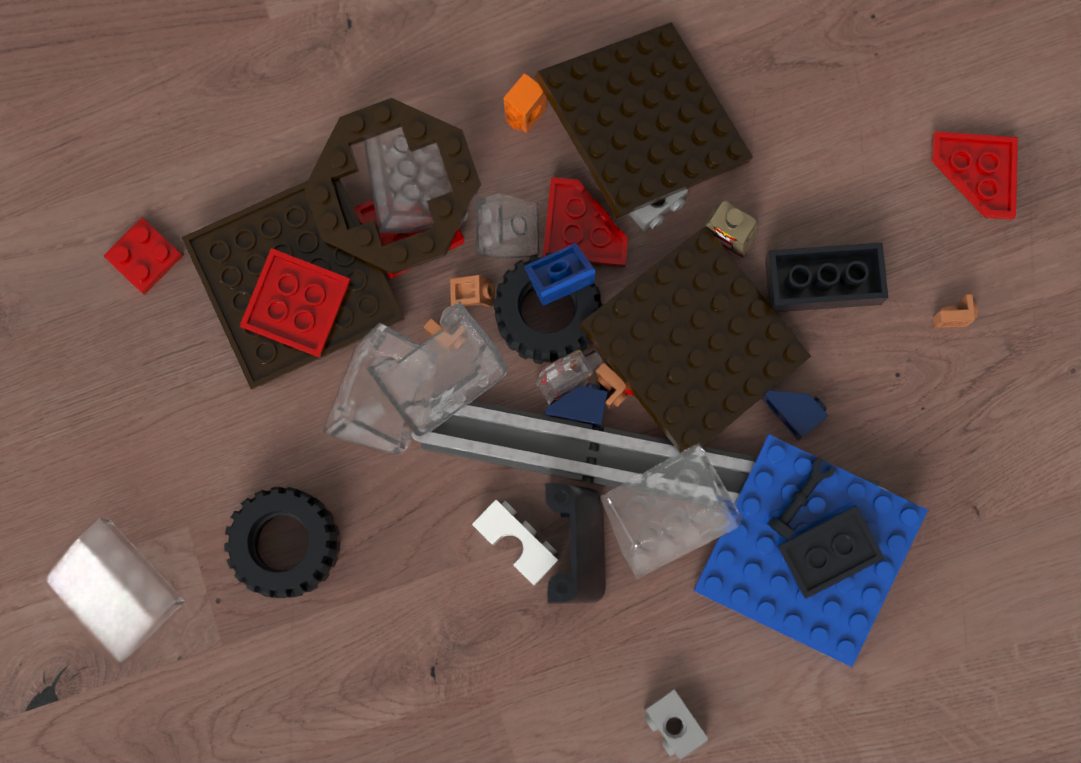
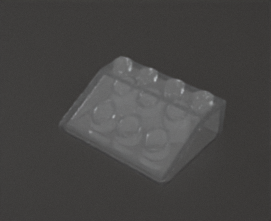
M402 127L365 140L364 147L379 232L409 233L434 228L435 225L427 201L453 191L437 143L411 152ZM466 214V216H465L463 222L467 221V219H468V215H467V214Z
M700 443L600 496L622 554L637 579L738 528L743 520Z
M99 518L75 541L45 579L120 663L185 603V600L113 522L103 518Z

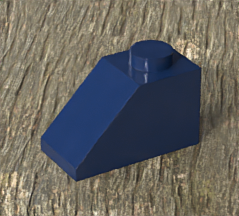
M586 383V387L579 386L548 406L545 415L591 424L594 427L601 428L608 391L602 390L603 387L600 385Z
M769 390L761 398L797 441L828 417L825 412L827 408L823 402L817 397L813 398L810 394Z

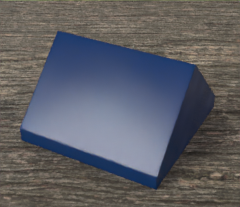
M576 243L524 266L542 306L595 283V270Z

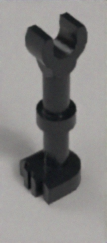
M821 457L816 458L812 462V472L798 492L794 491L791 495V502L779 518L772 516L767 523L770 528L787 540L796 531L788 525L802 506L805 507L809 501L807 499L823 479L829 478L835 473L833 466H830L825 473L820 472L819 464L823 460Z

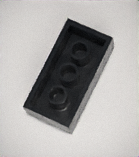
M882 242L769 250L765 258L769 304L775 312L882 305L889 298Z

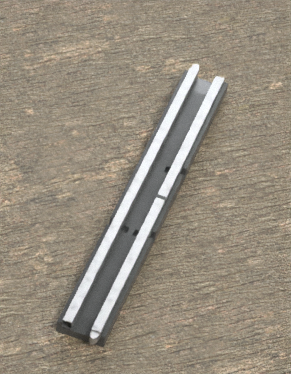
M432 393L430 398L429 415L425 431H414L411 434L414 440L421 442V449L424 451L730 512L756 460L754 456L703 447L690 459L685 460L673 443L667 439L607 427L597 428L591 424ZM862 478L872 484L879 486L880 481Z

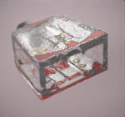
M576 350L542 368L535 383L548 404L551 405L577 387L588 383L594 375L593 370L600 367L603 362L595 350L585 356L581 350Z

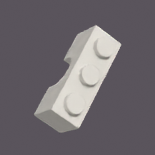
M495 500L472 525L493 546L505 536L519 538L523 544V553L513 565L535 586L558 562V559L555 557L558 552L547 541L541 544L534 537L537 531L527 521L521 524L514 517L517 512L506 501L500 504Z

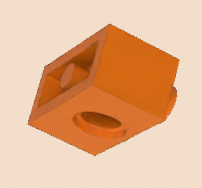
M525 73L503 98L506 122L517 131L521 129L528 133L547 109L546 95L540 85Z

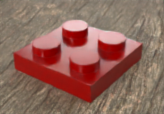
M142 217L103 257L145 295L183 255Z

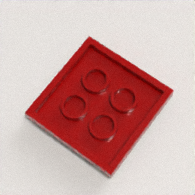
M271 248L239 327L320 358L351 279Z

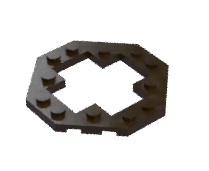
M390 98L339 117L304 188L322 241L394 275L447 255L451 247L450 243L456 231L459 230L469 210L468 207L481 186V182L462 129L394 98ZM402 127L411 152L437 143L453 191L427 201L435 225L434 228L384 246L374 220L349 229L334 180L359 171L351 145Z

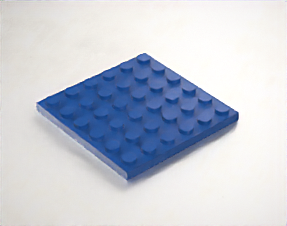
M768 434L693 590L853 667L928 510L822 460L819 464L820 472L825 473L830 466H833L835 473L831 477L823 479L807 499L809 501L805 507L802 506L788 525L796 530L792 537L856 505L885 559L805 599L776 546L787 539L770 528L767 523L772 516L779 518L791 502V495L794 491L798 492L812 472V462L818 457Z

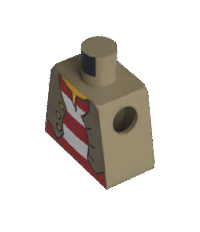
M721 201L712 209L700 228L702 229L706 225L725 248L742 258L745 257L758 236V221L726 201Z

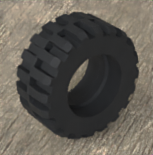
M538 254L529 256V261L523 262L521 259L515 263V269L512 271L507 270L503 275L504 280L498 284L496 289L497 296L494 299L495 319L501 337L504 338L507 346L512 351L518 352L519 356L525 360L530 358L537 364H542L545 361L550 362V365L556 364V362L558 363L559 360L568 358L577 351L582 353L587 348L591 340L579 327V324L602 306L599 287L595 283L569 294L575 308L570 324L554 333H542L533 330L524 321L521 310L524 298L534 290L524 266L543 258H538Z
M271 487L269 491L260 490L256 492L255 497L252 499L246 498L241 503L243 506L241 510L233 512L230 517L234 520L232 526H227L225 535H229L228 543H224V552L229 553L230 558L226 560L229 568L235 570L234 576L239 582L246 584L247 589L266 597L295 598L302 596L305 592L313 591L321 581H325L329 577V570L331 567H335L338 560L335 559L336 552L340 551V542L337 540V535L340 533L338 526L334 524L332 513L325 508L320 500L295 488ZM278 516L296 518L305 526L308 532L309 543L304 558L297 566L287 570H276L267 566L262 561L258 551V539L262 529L270 520Z

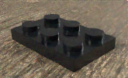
M856 505L776 545L805 599L885 559Z

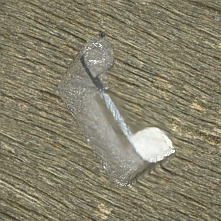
M460 301L443 311L440 319V325L443 329L402 359L396 361L392 356H382L367 368L398 413L417 436L426 435L499 382L508 371V367L496 345Z
M381 323L377 324L359 341L354 349L325 422L323 432L333 438L395 455L401 451L405 452L412 439L409 436L410 430L405 427L420 384L425 380H431L436 372L437 366L434 364L438 354Z

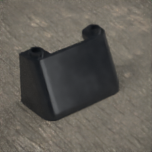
M545 483L546 504L554 512L560 513L561 518H570L571 572L555 574L548 582V604L597 602L602 599L606 589L603 498L597 490L563 483Z

